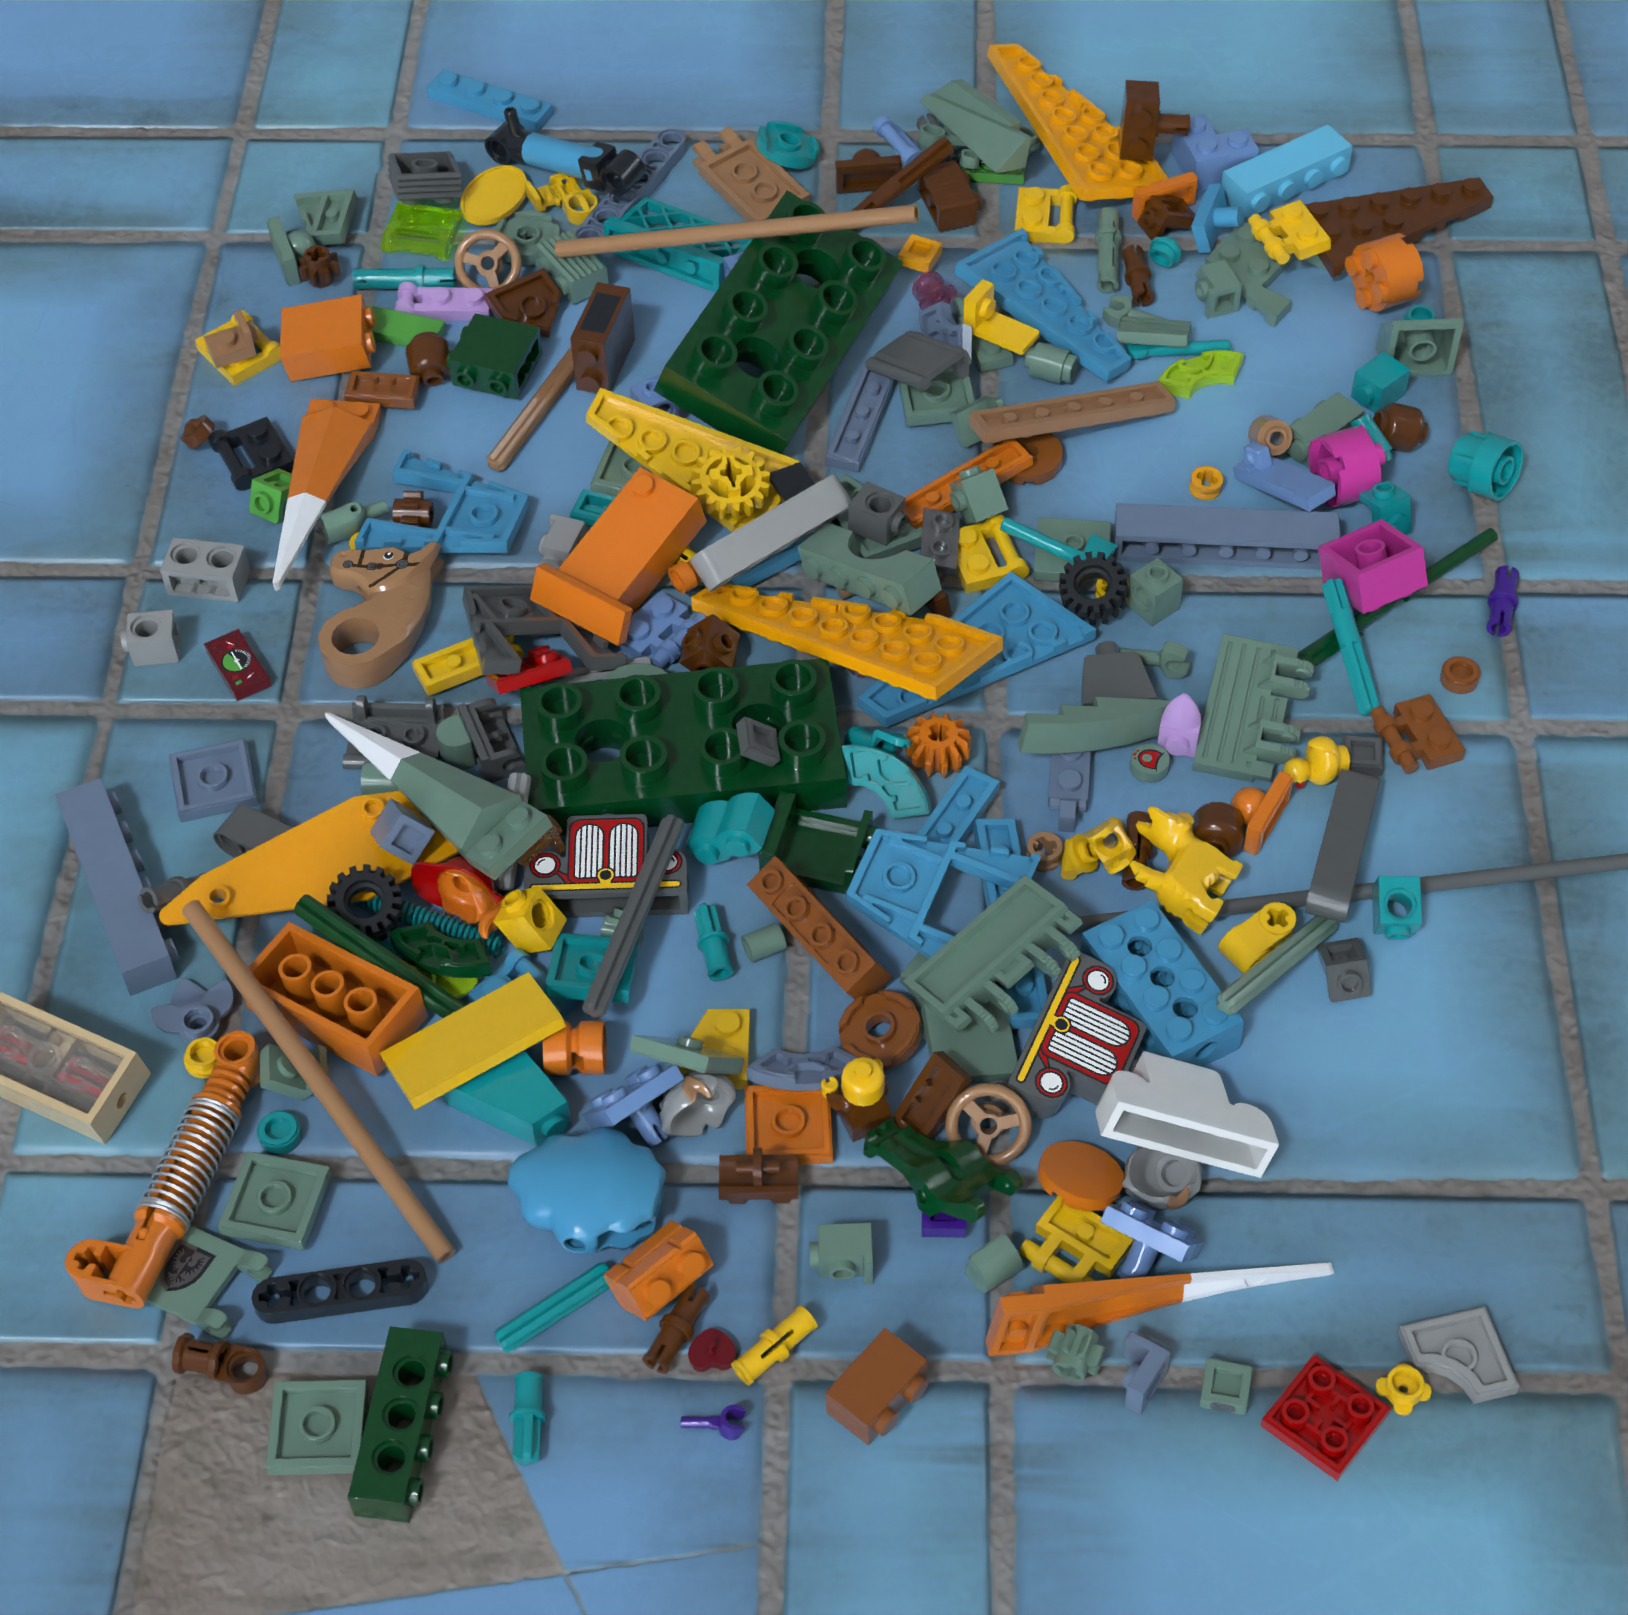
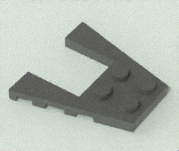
M533 585L464 586L462 601L483 675L516 674L520 672L522 659L505 639L510 635L542 637L545 634H560L589 671L615 670L625 665L627 655L622 651L617 653L608 649L609 641L596 634H593V637L582 630L583 627L531 601L530 596Z

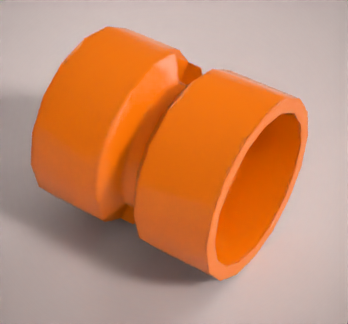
M605 1020L580 1021L577 1027H573L569 1021H564L565 1028L543 1040V1067L546 1076H569L573 1069H577L581 1075L606 1074L607 1037Z

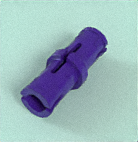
M1506 565L1496 569L1494 588L1489 593L1487 602L1490 613L1486 630L1494 636L1496 624H1499L1498 637L1506 636L1511 632L1512 613L1516 610L1519 599L1516 594V588L1520 573L1516 568L1512 567L1510 578H1507L1508 566Z

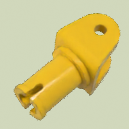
M1110 817L1107 821L1104 820L1102 824L1084 833L1086 840L1100 858L1109 875L1115 874L1127 867L1136 855V849L1126 835V826L1121 819ZM1113 833L1118 837V839L1116 837H1111L1109 835Z

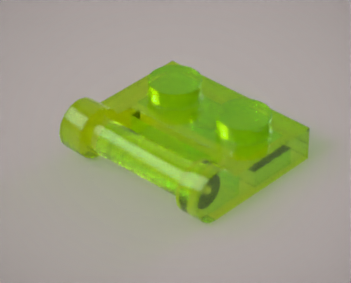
M397 202L383 233L381 250L384 253L392 254L395 251L432 255L436 256L437 260L448 261L451 255L452 244L463 221L462 212L456 209L418 204L405 205ZM399 235L408 236V237H417V238L432 239V240H438V241H437V242H430V241H422V240H415V239L400 238Z

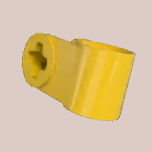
M1280 902L1269 903L1245 922L1236 925L1228 931L1221 939L1218 951L1244 974L1292 935L1297 920L1296 914L1287 904Z

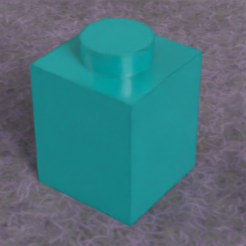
M1383 351L1355 371L1351 397L1360 405L1376 413L1378 409H1383L1385 405L1396 402L1406 394L1411 369Z

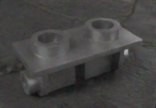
M924 508L920 555L934 560L939 581H941L946 575L947 570L956 571L960 514Z

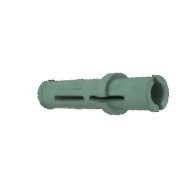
M1105 207L1101 209V212L1099 211V229L1095 233V243L1098 246L1097 289L1104 294L1114 293L1115 289H1118L1119 286L1118 247L1122 242V234L1119 230L1120 213L1113 207Z

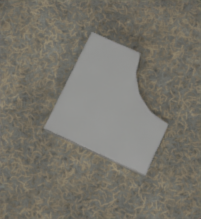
M1485 1306L1399 1326L1397 1334L1410 1366L1420 1373H1434L1451 1379L1464 1389L1473 1404L1517 1394L1519 1389L1518 1382Z

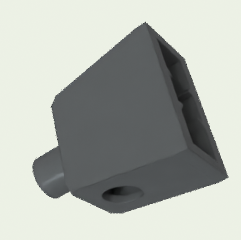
M1104 641L1095 647V655L1084 657L1081 706H1093L1095 697L1157 700L1155 690L1138 653H1119L1115 642Z

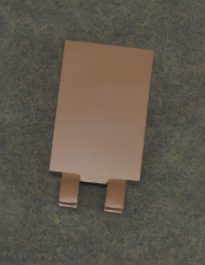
M730 126L719 131V137L725 142L719 146L720 154L716 155L704 140L693 145V151L699 156L693 159V165L698 169V174L746 221L766 220L787 190L804 201H810V194L780 165L761 154L752 138L742 141Z

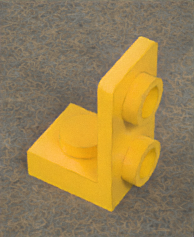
M982 279L964 298L963 324L972 326V335L1019 355H1024L1037 341L1040 331L995 312L994 283Z

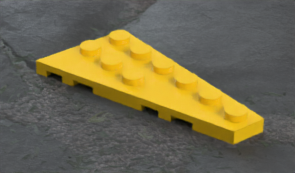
M603 388L599 389L586 413V423L652 473L694 496L696 494L691 493L692 468L697 467L699 456L708 459L709 449H713L718 454L721 453L722 445H726L729 452H734L737 446H741L742 454L744 455L754 451V462L764 460V471L773 472L799 462L796 459ZM769 481V496L764 498V504L761 509L753 506L752 516L749 517L744 512H739V519L734 520L732 513H726L725 518L722 520L719 519V511L714 510L709 515L728 530L734 532L780 505V497ZM704 503L701 507L706 512V503Z

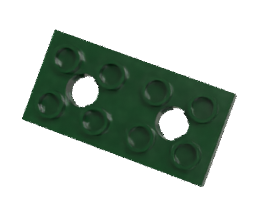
M787 190L767 219L825 214V212L815 203L804 201ZM851 229L753 239L664 366L653 391L722 433L783 454L885 296L904 262L886 252L876 241L862 237ZM797 274L814 278L821 284L820 288L806 284ZM736 362L750 363L759 368L763 374L760 378L750 376L742 371Z
M790 659L778 663L728 668L710 667L704 670L647 676L631 675L626 678L576 683L557 682L545 686L520 689L525 772L532 779L528 804L546 814L553 825L541 838L566 836L567 819L571 816L602 815L606 813L615 815L644 814L647 816L649 828L659 827L663 818L668 814H674L677 818L682 819L684 824L693 823L699 807L704 803L716 800L729 801L730 798L741 793H759L773 809L780 791L796 794V808L802 810L816 811L847 807V778L829 661L825 659ZM744 716L776 728L781 760L773 767L741 756L736 724ZM603 748L620 750V757L607 762L588 760L587 755Z

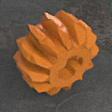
M933 711L928 720L922 717L917 718L915 726L909 727L906 733V737L912 740L910 748L905 747L907 759L912 760L914 770L925 768L928 777L933 772H940L943 778H945L948 770L959 773L962 763L968 762L970 757L969 746H971V735L969 730L964 729L965 726L962 719L951 721L949 712L943 717H937Z

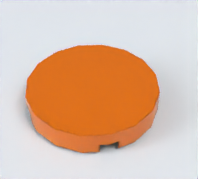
M1061 1141L1052 1144L1045 1149L1037 1166V1178L1043 1189L1051 1196L1055 1192L1063 1198L1061 1203L1073 1209L1083 1211L1105 1210L1108 1205H1112L1113 1201L1119 1199L1124 1188L1122 1185L1124 1172L1118 1162L1105 1151L1090 1144L1077 1141Z

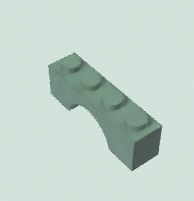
M828 522L797 546L802 561L801 566L807 577L913 615L942 590L933 559L908 550L881 559L861 558L853 531Z

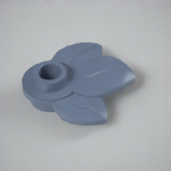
M182 978L173 992L171 1004L153 1007L151 1009L152 1018L156 1027L161 1031L179 1034L181 1039L187 1044L202 1037L215 1039L221 1028L220 1020L232 1010L234 993L228 980L216 983L206 992L195 983Z

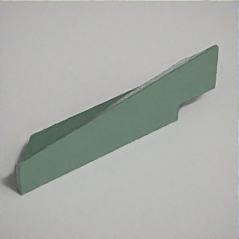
M962 79L954 80L934 93L922 97L921 103L993 172L1002 173L1026 168L1032 137L1020 131L1021 120Z

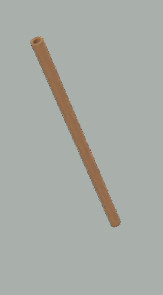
M914 204L559 240L555 242V253L558 258L916 223L919 221L918 206Z
M199 900L187 903L182 909V914L438 1264L450 1259L456 1252L455 1248Z

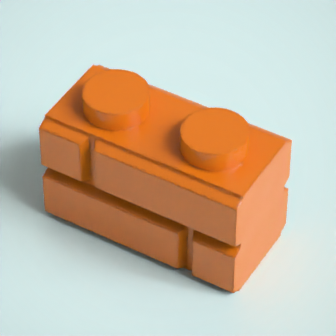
M670 1220L623 1258L621 1264L617 1263L604 1274V1279L624 1310L631 1314L634 1313L640 1319L647 1321L712 1268L713 1262L695 1231L682 1227L680 1224Z

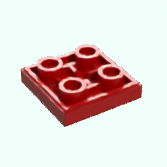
M549 645L527 651L529 657L522 659L519 673L484 676L487 685L501 695L572 673L573 669L570 659L554 649L550 650Z
M1314 1354L1262 1418L1260 1426L1338 1481L1388 1417L1391 1407Z

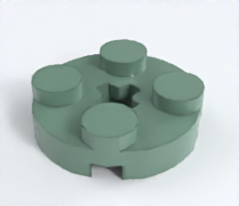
M533 210L516 212L514 219L506 222V218H503L494 228V230L506 234L514 241L520 252L521 265H533L534 267H537V245L539 242L543 243L545 240L549 241L551 237L555 238L556 235H560V227L558 224L552 223L551 216ZM494 240V245L496 247L499 244V242ZM507 251L502 258L504 264H511V257Z

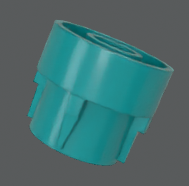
M1470 430V433L1463 434L1453 446L1448 461V473L1451 478L1455 479L1454 483L1468 487L1467 491L1500 501L1512 491L1520 476L1524 459L1523 447L1516 440L1490 432L1482 434Z

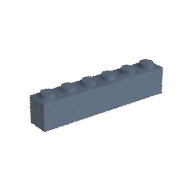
M1116 503L1114 544L1118 545V548L1114 552L1113 557L1116 558V561L1151 562L1159 558L1164 563L1321 570L1318 547L1340 537L1339 512Z
M100 778L55 794L130 996L178 979L172 963L180 959L172 938L165 940L162 938L161 932L168 930V928L159 919V912L161 910H157L154 913H146L140 907L138 900L139 894H142L140 890L144 887L152 886L148 877L141 880L138 873L145 869L137 848L129 850L127 847V843L133 842V838L126 819L117 821L115 816L123 813L115 791L107 793Z

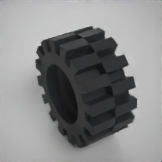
M1092 551L1085 552V560H1081L1079 555L1073 557L1074 565L1072 566L1067 562L1064 566L1065 574L1060 573L1059 591L1063 607L1082 620L1088 619L1090 625H1096V619L1101 618L1102 624L1109 622L1108 615L1111 614L1114 619L1120 615L1119 608L1124 610L1127 605L1126 598H1129L1126 574L1121 563L1117 565L1116 558L1110 555L1108 560H1106L1104 552L1098 551L1097 558L1092 557ZM1100 578L1107 582L1108 590L1102 597L1087 599L1079 592L1081 584L1088 579Z
M363 864V870L357 871L356 866L349 868L350 874L345 875L342 871L337 875V884L332 882L329 887L330 895L327 894L328 908L373 940L376 937H380L381 941L387 939V932L397 929V921H401L403 916V902L399 884H395V878L390 873L386 876L384 869L378 866L376 871H372L371 866ZM364 891L375 893L381 900L379 911L368 918L357 917L349 909L351 899L356 894Z

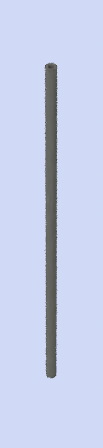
M1628 853L1420 877L1421 893L1625 870L1628 869ZM1374 882L1355 884L1350 901L1372 899V886ZM1309 890L1222 900L1224 903L1216 917L1255 913L1265 905L1273 902L1284 903L1291 908L1305 907ZM1159 907L1169 922L1182 921L1178 916L1168 913L1164 907ZM1127 911L1078 916L1083 924L1072 934L1087 931ZM1060 927L1055 928L1063 935L1068 934Z

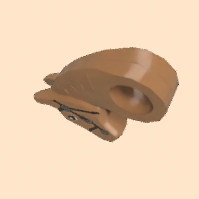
M432 541L421 550L411 554L394 547L373 550L347 549L339 551L333 556L330 562V575L333 584L342 590L354 591L364 598L363 602L342 610L325 621L318 634L319 647L326 674L337 685L356 690L376 686L386 680L409 656L428 619L432 603V582L440 574L444 566V560L436 558L441 548L439 543ZM360 642L375 644L371 649L363 653H343V650L352 644Z

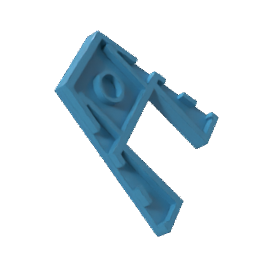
M404 449L392 470L393 483L455 494L437 530L367 518L354 541L355 549L373 550L394 547L407 553H414L434 541L441 545L439 553H508L529 510L530 498L528 494L493 481H489L487 485L473 480V475L469 472L460 470L457 474L442 467V462L427 458L426 462L412 457V451Z
M876 828L846 892L845 902L929 959L954 937L924 924L949 866L1009 889L1024 875L1033 879L1041 855L1031 853L1030 857L1009 854V849L991 847L990 851L965 847V842L952 840L949 844L927 841V836Z

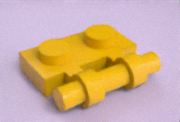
M1301 200L1269 211L1270 221L1262 219L1259 214H1253L1248 219L1251 233L1255 239L1264 243V250L1271 259H1275L1280 265L1287 263L1290 259L1289 254L1292 253L1301 261L1331 249V239Z
M1057 1196L1036 1223L1035 1233L1046 1239L1042 1246H1039L1026 1239L1018 1253L1031 1261V1267L1042 1274L1047 1271L1065 1283L1096 1281L1090 1277L1095 1269L1111 1278L1128 1255L1134 1240L1101 1223L1102 1217L1096 1213L1070 1208L1061 1203L1062 1197ZM1060 1249L1065 1250L1080 1260L1075 1267L1056 1256Z

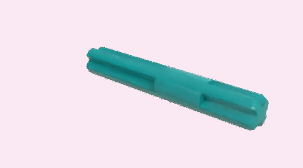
M1331 578L1322 585V590L1358 712L1361 716H1370V712L1375 707L1381 706L1344 581L1341 578Z

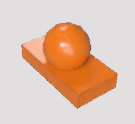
M1279 771L1267 793L1257 787L1249 786L1241 788L1234 794L1230 805L1239 810L1243 816L1244 824L1248 825L1243 851L1255 856L1259 854L1290 800L1293 776Z

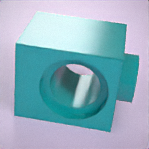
M1420 876L1377 877L1372 886L1373 934H1385V938L1389 940H1405L1410 938V935H1415L1422 925ZM1387 903H1400L1406 910V916L1397 917L1391 914Z

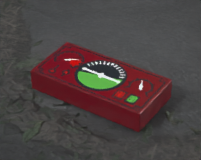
M239 629L204 643L208 656L236 701L271 687L269 676Z

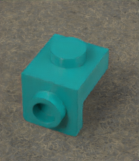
M1390 481L1376 483L1372 489L1359 493L1360 501L1371 507L1372 523L1383 519L1405 535L1412 532L1411 499L1408 492Z

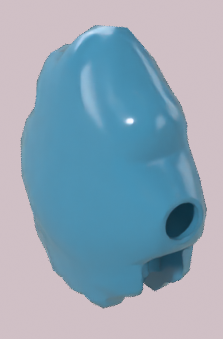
M600 1127L581 1135L555 1133L546 1137L536 1148L518 1156L508 1170V1185L520 1202L521 1214L529 1226L552 1232L564 1249L570 1252L594 1254L607 1247L626 1250L639 1241L652 1236L664 1197L665 1189L663 1184L666 1173L665 1169L657 1163L654 1154L649 1148L632 1144L628 1137L620 1130Z

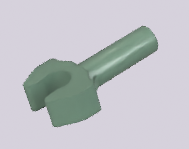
M1125 295L1110 296L1109 308H1103L1102 319L1110 327L1116 329L1120 328L1122 317L1166 319L1134 309L1132 298Z
M1166 641L1163 649L1160 651L1120 648L1119 653H1138L1143 665L1160 667L1167 678L1177 679L1184 677L1188 674L1191 662L1185 660L1189 649L1176 642Z

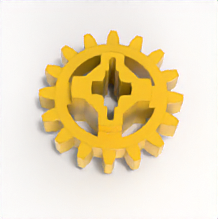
M722 445L721 453L718 454L713 449H709L708 459L699 456L697 467L692 468L691 493L696 494L701 505L706 503L705 513L708 515L717 510L719 511V519L722 520L725 518L726 513H732L734 520L739 519V512H744L750 517L753 515V506L761 509L764 504V498L769 496L770 472L764 471V460L754 462L755 452L750 451L744 455L742 454L741 446H737L734 452H729L728 447Z

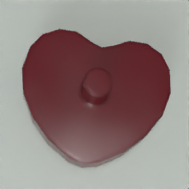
M715 1328L706 1329L698 1334L692 1341L688 1351L690 1366L698 1372H705L711 1368L728 1370L732 1367L731 1363L736 1360L737 1356L735 1345L730 1337Z

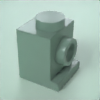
M1223 259L1200 265V268L1196 271L1198 281L1195 282V292L1198 299L1206 305V318L1210 319L1239 311L1242 284L1227 261Z
M871 1223L819 1224L818 1242H809L810 1269H819V1278L830 1277L833 1280L844 1281L854 1276H864V1284H873Z

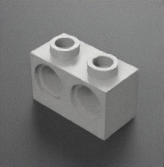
M182 538L172 539L160 569L167 595L239 603L251 571L244 545Z

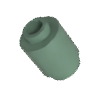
M1038 342L1035 348L1030 347L1028 349L1024 366L1029 368V376L1062 385L1064 382L1072 383L1074 380L1079 357L1072 355L1071 350Z

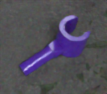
M733 1404L725 1407L721 1416H681L680 1425L681 1428L719 1430V1433L725 1439L736 1440L743 1434L744 1426L730 1425L727 1420H742L745 1417L746 1411L742 1406Z

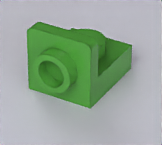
M278 468L252 479L249 504L250 513L275 524L281 522L283 519L284 503H287L292 474Z

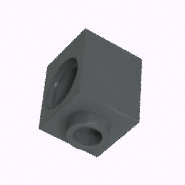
M867 481L848 504V530L887 546L896 534L900 535L906 527L908 515L905 514L906 498Z

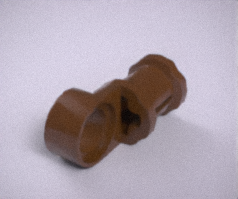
M185 1332L179 1336L173 1349L172 1370L175 1373L183 1374L186 1371L206 1374L212 1381L229 1384L239 1394L255 1393L268 1380L269 1372L263 1356L258 1350L251 1347L231 1344L226 1340H219L216 1343L197 1340L193 1334ZM254 1362L258 1365L257 1372L251 1378L239 1380L234 1377L237 1367L241 1364Z

